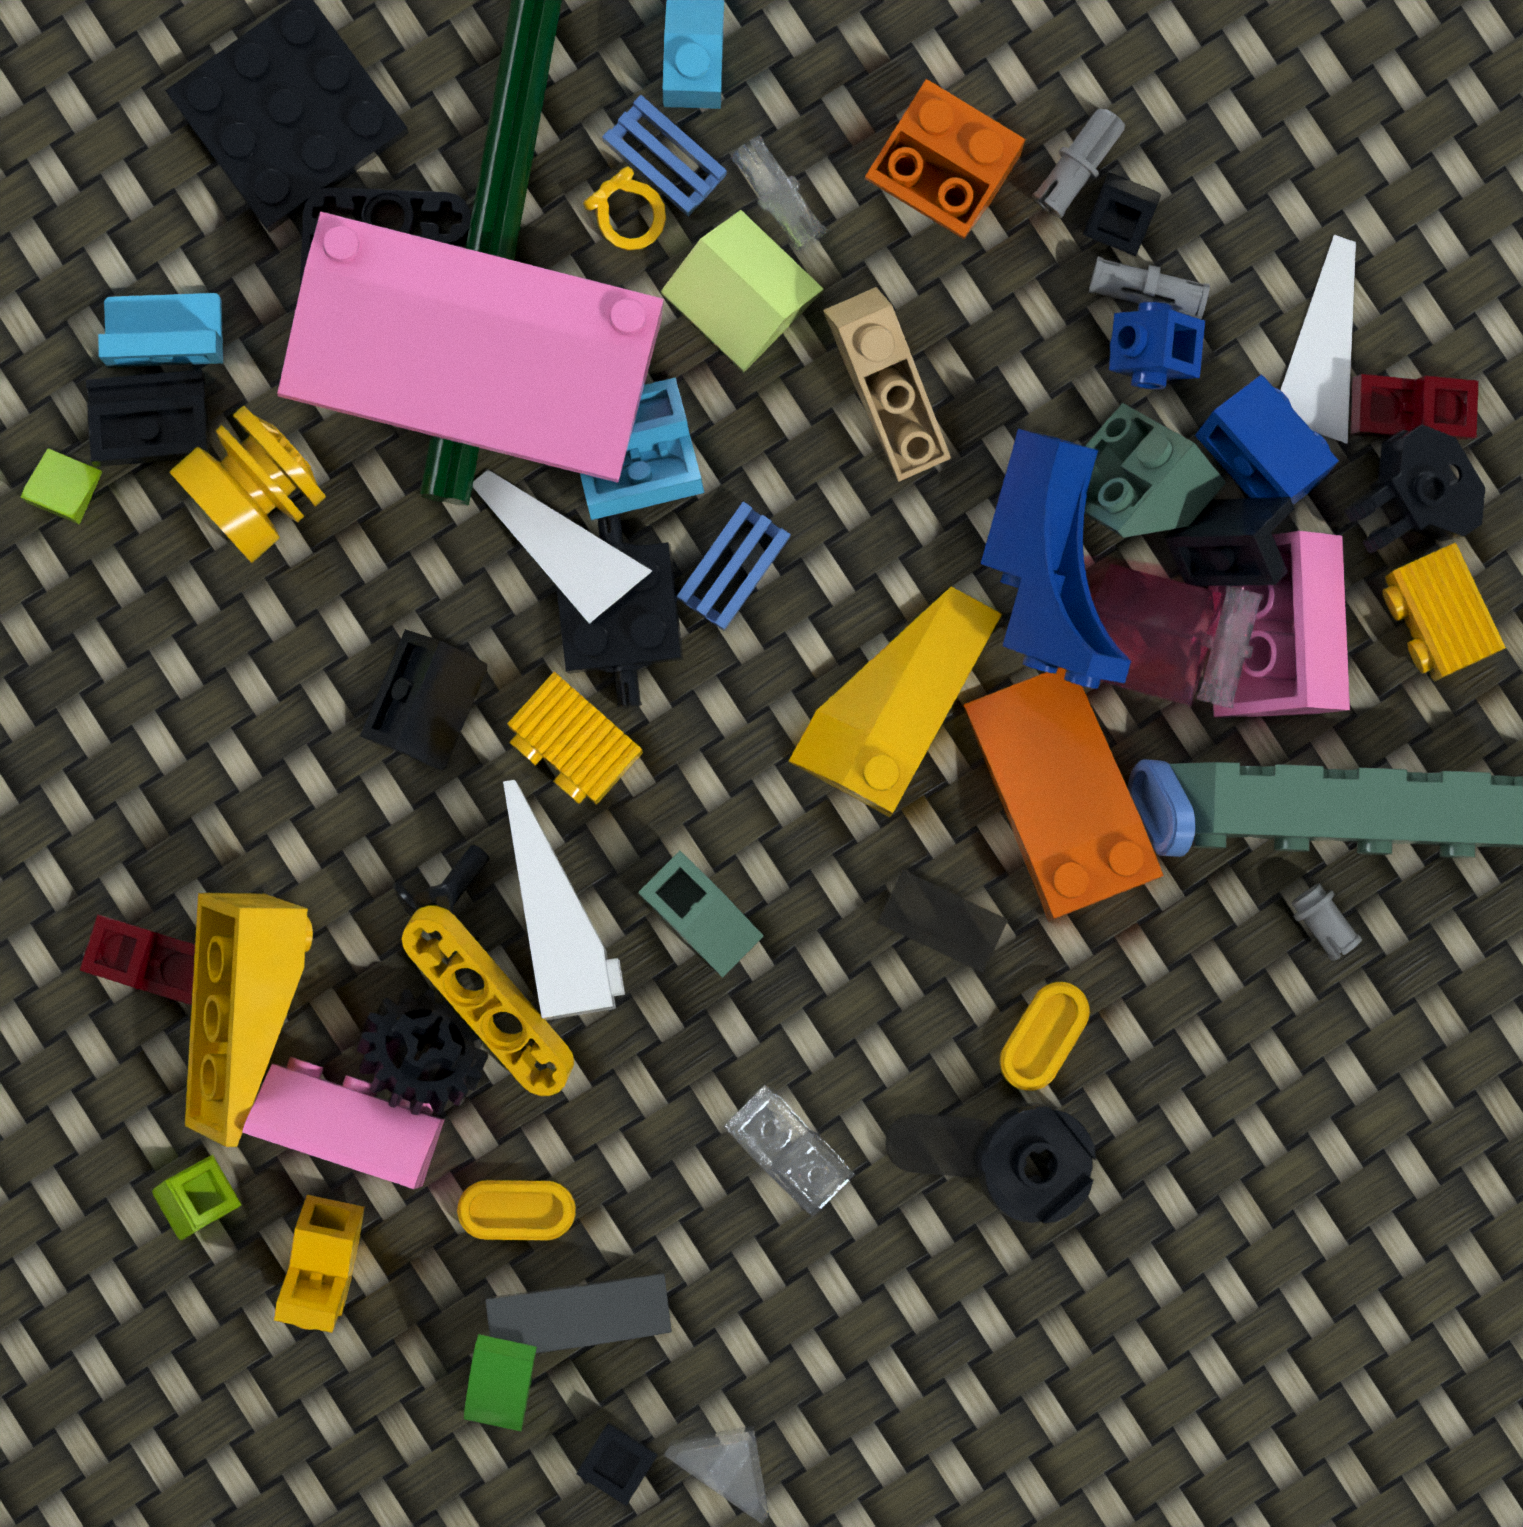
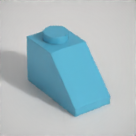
M666 0L663 61L664 107L721 109L724 0Z

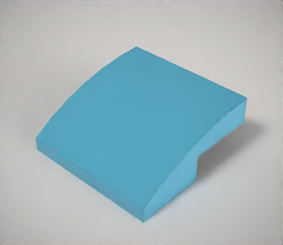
M676 377L644 385L619 483L580 473L591 520L704 493L702 478Z

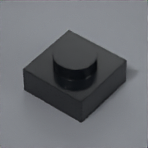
M608 1421L576 1475L627 1506L658 1456V1453Z

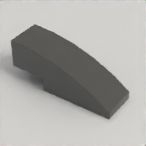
M664 1273L554 1287L547 1290L493 1296L485 1299L490 1337L536 1346V1353L672 1332Z

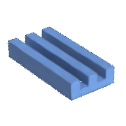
M642 95L633 102V106L628 112L625 111L612 130L609 129L602 136L603 142L688 217L727 175V170ZM643 116L709 176L705 180L701 179L637 121ZM627 132L633 135L695 190L693 194L688 198L629 146L622 137Z
M742 502L680 590L677 599L725 631L785 546L791 534L782 528L780 529L767 517L761 516L751 506ZM744 522H749L754 527L701 601L694 596L695 592ZM765 533L773 539L720 614L712 608Z

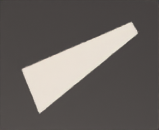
M1334 235L1281 391L1289 399L1293 410L1312 431L1348 444L1356 242Z
M490 470L485 471L473 481L472 487L589 624L652 572V570Z

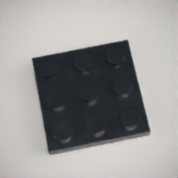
M314 0L290 1L165 90L268 233L304 209L305 203L311 194L323 188L336 186L409 133L407 126Z

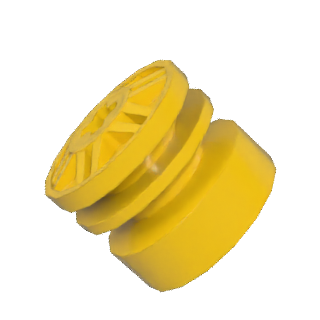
M243 406L233 416L250 435L240 444L221 425L216 430V434L229 454L219 462L205 450L197 447L169 473L244 556L253 563L280 539L275 526L267 514L276 507L298 523L304 518V515L288 498L295 489H298L315 507L326 496L318 487L311 466L273 424L253 415Z

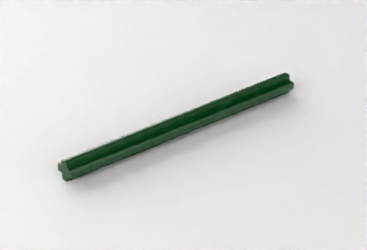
M511 0L466 249L514 261L562 0ZM431 436L420 491L421 497L437 502L468 506L479 447Z

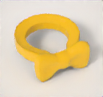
M629 166L622 168L610 180L603 182L600 188L583 202L585 210H595L597 225L604 239L614 247L627 251L643 249L654 243L663 232L666 221L665 205L660 195L648 184L632 180L634 172ZM618 189L641 195L649 202L652 208L653 221L651 227L646 234L639 238L629 239L622 237L613 230L610 224L607 199Z

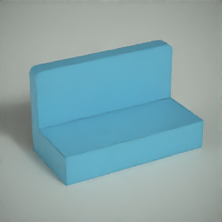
M217 293L115 296L105 299V334H98L99 358L108 368L223 363L222 301Z

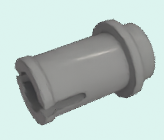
M1318 883L1292 901L1291 904L1297 911L1293 917L1296 921L1303 920L1327 952L1330 961H1335L1341 957V952L1345 955L1354 949L1362 941V938L1355 933L1332 901L1335 895L1331 889L1325 891L1321 884Z

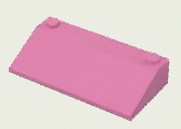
M320 212L304 269L277 394L278 397L619 483L661 324L664 299Z

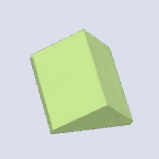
M740 210L700 238L663 287L661 294L744 373L815 301L824 289Z

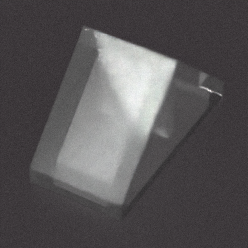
M754 1426L672 1440L665 1449L664 1456L761 1524L766 1520L769 1515Z

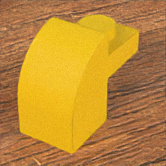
M312 1195L306 1196L295 1227L290 1264L277 1299L274 1321L292 1324L302 1329H316L333 1333L338 1316H342L351 1283L359 1245L364 1206Z

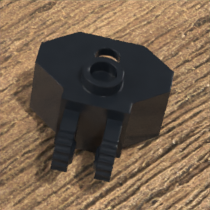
M1422 424L1411 431L1401 430L1382 442L1378 480L1369 485L1372 491L1344 510L1350 522L1368 517L1375 512L1376 508L1382 506L1391 521L1385 526L1372 531L1363 540L1369 553L1380 550L1403 534L1417 532L1441 542L1464 537L1482 525L1485 486L1456 437ZM1449 465H1453L1458 470L1459 479L1454 475Z

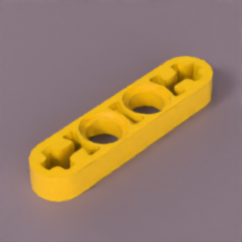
M425 906L418 909L412 915L402 935L403 948L408 956L526 1090L538 1096H551L559 1093L564 1088L574 1066L573 1054L567 1044L547 1021L542 1019L540 1013L455 915L440 906ZM423 930L427 933H432L436 930L441 934L442 938L440 941L436 938L426 941L421 934ZM454 951H457L448 964L442 962L445 955L449 958ZM461 968H469L476 971L484 981V988L478 991L465 989L458 983L455 971ZM498 1012L513 1014L522 1024V1031L516 1034L502 1032L493 1022V1015ZM530 1038L535 1041L532 1047L529 1043L527 1044ZM538 1061L541 1064H546L550 1061L555 1065V1069L552 1071L549 1068H545L540 1071L535 1067V1063Z

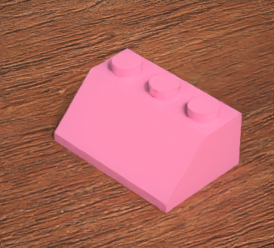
M1307 531L1273 534L1272 536L1288 571L1276 585L1208 586L1213 711L1216 718L1294 716L1350 710L1342 536Z
M294 1057L289 1058L287 1067L271 1064L246 1119L242 1133L412 1189L423 1186L445 1120L432 1115L433 1109L430 1103H423L419 1114L413 1115L410 1109V1101L402 1099L393 1108L389 1106L388 1100L376 1097L377 1093H373L370 1090L372 1085L370 1082L346 1075L343 1085H339L320 1078L323 1067Z

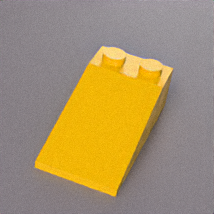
M198 893L185 1126L225 1147L238 1146L246 1119L253 1106L304 970L305 952L309 951L313 939V929L311 921L307 917V908L267 894Z

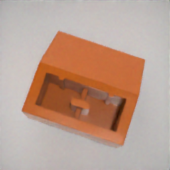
M926 79L867 172L865 179L952 233L965 239L991 204L1019 159L1026 139Z

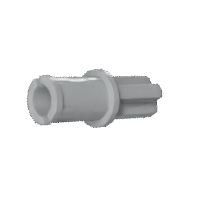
M1100 108L1096 110L1069 148L1062 147L1059 150L1060 160L1038 190L1032 194L1033 200L1047 212L1053 209L1052 214L1062 218L1066 209L1088 179H1096L1099 172L1096 168L1124 131L1125 124L1107 109Z

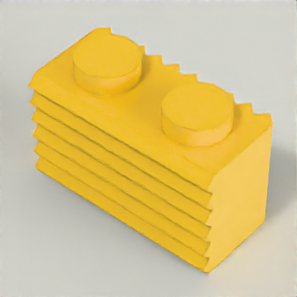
M1456 542L1408 563L1385 576L1386 583L1389 586L1382 591L1386 605L1396 621L1405 619L1411 636L1414 638V640L1407 643L1411 658L1420 673L1430 672L1434 682L1506 648Z
M553 672L507 723L509 728L516 733L509 743L535 766L542 758L560 772L553 782L578 804L587 796L597 805L643 753L642 749L556 672Z

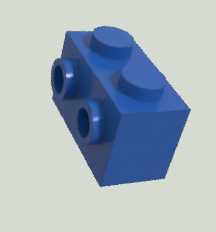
M1262 374L1217 407L1195 435L1250 498L1290 497L1294 505L1316 488L1339 462L1330 451L1326 440L1319 433L1310 429L1293 410L1287 396L1281 390L1274 388Z

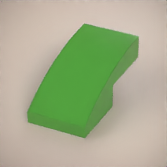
M478 1334L468 1382L464 1419L522 1431L537 1347Z

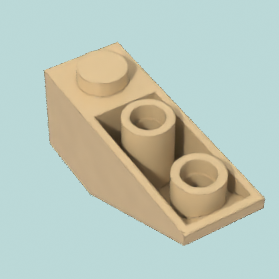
M875 287L823 310L843 362L898 482L951 459L897 316L887 298Z

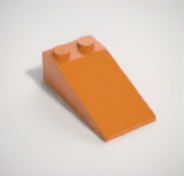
M1058 667L1056 674L1045 672L963 704L1048 922L1164 876L1142 819L1085 691L1081 685L1064 680L1066 669Z

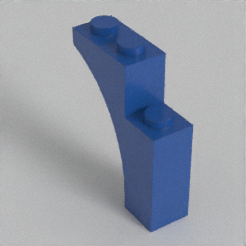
M1018 429L981 560V565L1003 572L1000 582L1018 588L1003 647L1025 654L1022 664L1030 668L1054 674L1057 673L1058 667L1066 669L1064 680L1081 686L1098 689L1101 679L1125 683L1131 660L1118 648L1098 616L1089 590L1084 564V512L1098 450L1060 438Z

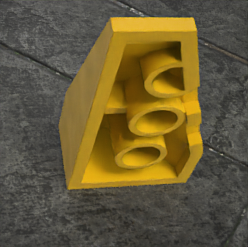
M951 586L816 710L788 762L880 813L891 817L1002 614Z

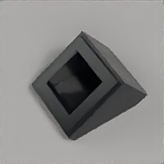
M1108 173L1083 235L1136 256L1157 208L1161 194L1116 174Z

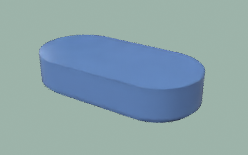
M1140 760L1131 771L1128 790L1142 819L1154 852L1160 856L1182 857L1189 851L1195 835L1193 807L1171 766L1166 761Z

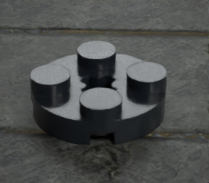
M1029 1103L1006 1112L991 1125L983 1138L982 1144L976 1149L974 1164L979 1171V1182L982 1190L994 1207L1015 1220L1030 1223L1042 1222L1045 1224L1066 1218L1086 1200L1094 1181L1090 1176L1093 1169L1092 1159L1096 1160L1095 1147L1089 1133L1077 1119L1061 1110L1039 1103ZM1046 1150L1049 1157L1043 1164L1047 1173L1041 1178L1034 1173L1026 1176L1024 1168L1027 1165L1026 1157L1032 1151L1039 1154Z

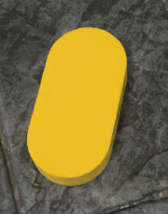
M1054 982L1045 985L1036 992L1000 1053V1070L1010 1085L1020 1090L1034 1091L1044 1088L1055 1078L1089 1019L1088 1000L1079 988L1066 982Z
M483 1180L472 1184L463 1192L458 1202L457 1214L465 1231L478 1239L553 1240L562 1236L572 1226L576 1215V1205L569 1190L554 1181Z

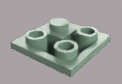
M1122 403L1086 444V447L1098 450L1087 492L1084 515L1123 538L1188 527L1225 485L1226 481L1194 442Z

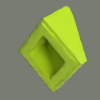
M47 449L25 485L20 498L28 504L80 525L102 471Z
M213 1154L168 1178L152 1190L154 1198L179 1240L191 1236L242 1205Z

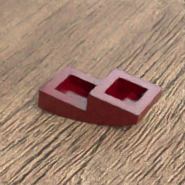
M1367 374L1355 376L1352 379L1350 435L1390 438L1401 430L1411 431L1423 424L1456 437L1457 440L1477 438L1479 381L1435 376H1422L1417 379Z
M97 914L79 971L192 1005L195 944Z

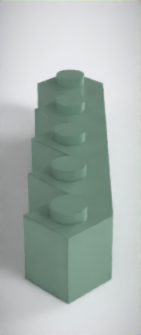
M1228 762L1169 764L1194 810L1195 835L1191 845L1194 848H1226L1227 838L1253 837L1274 840V850L1289 852L1309 851L1310 841L1325 840L1357 843V853L1368 855H1391L1392 844L1440 846V857L1475 858V847H1506L1523 850V776H1494L1489 772L1463 771L1422 773L1407 772V769L1384 768L1342 770L1324 769V766L1280 764L1261 767L1240 766V763Z

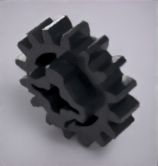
M409 989L403 990L398 1006L387 997L383 999L377 1014L370 1012L363 1027L365 1033H362L357 1045V1051L364 1054L359 1066L360 1073H375L376 1075L370 1090L373 1093L384 1089L389 1090L392 1093L389 1099V1106L393 1108L402 1099L410 1101V1109L413 1115L419 1114L423 1103H430L436 1115L443 1113L448 1099L457 1106L463 1104L468 1091H475L483 1075L481 1071L488 1059V1052L480 1049L483 1043L481 1038L474 1030L470 1031V1026L460 1015L453 1011V1006L447 1000H445L443 1005L435 1003L433 990L427 989L422 1001H415ZM426 1043H430L431 1045L427 1053H423L420 1059L415 1061L414 1058L419 1050L422 1051Z

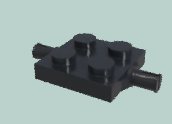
M619 513L609 516L611 532L609 530L608 516L597 519L599 538L652 570V572L590 624L557 585L556 587L566 672L571 674L598 670L614 674L618 702L617 708H629L627 685L630 705L632 707L642 705L637 671H642L655 663L684 660L671 545L669 542L642 546L623 543Z

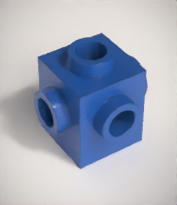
M1158 302L1140 303L1138 311L1114 313L1113 332L1110 341L1109 370L1132 377L1131 385L1144 389H1165L1167 380L1200 378L1205 321L1174 311L1172 305Z

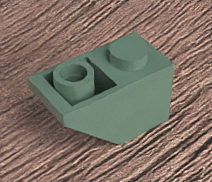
M681 851L638 892L640 897L722 978L764 937L728 897Z

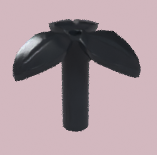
M471 845L440 885L424 889L415 898L403 887L400 879L394 883L393 887L399 902L410 917L418 909L425 906H440L453 913L455 903L490 858L484 850L476 845ZM438 931L432 932L435 936L442 938ZM474 937L475 940L478 942L479 937Z

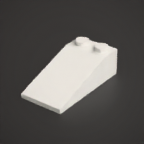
M515 780L504 781V791L541 1017L545 1020H552L616 1009L614 996L625 995L620 960L618 958L608 959L607 951L521 788Z

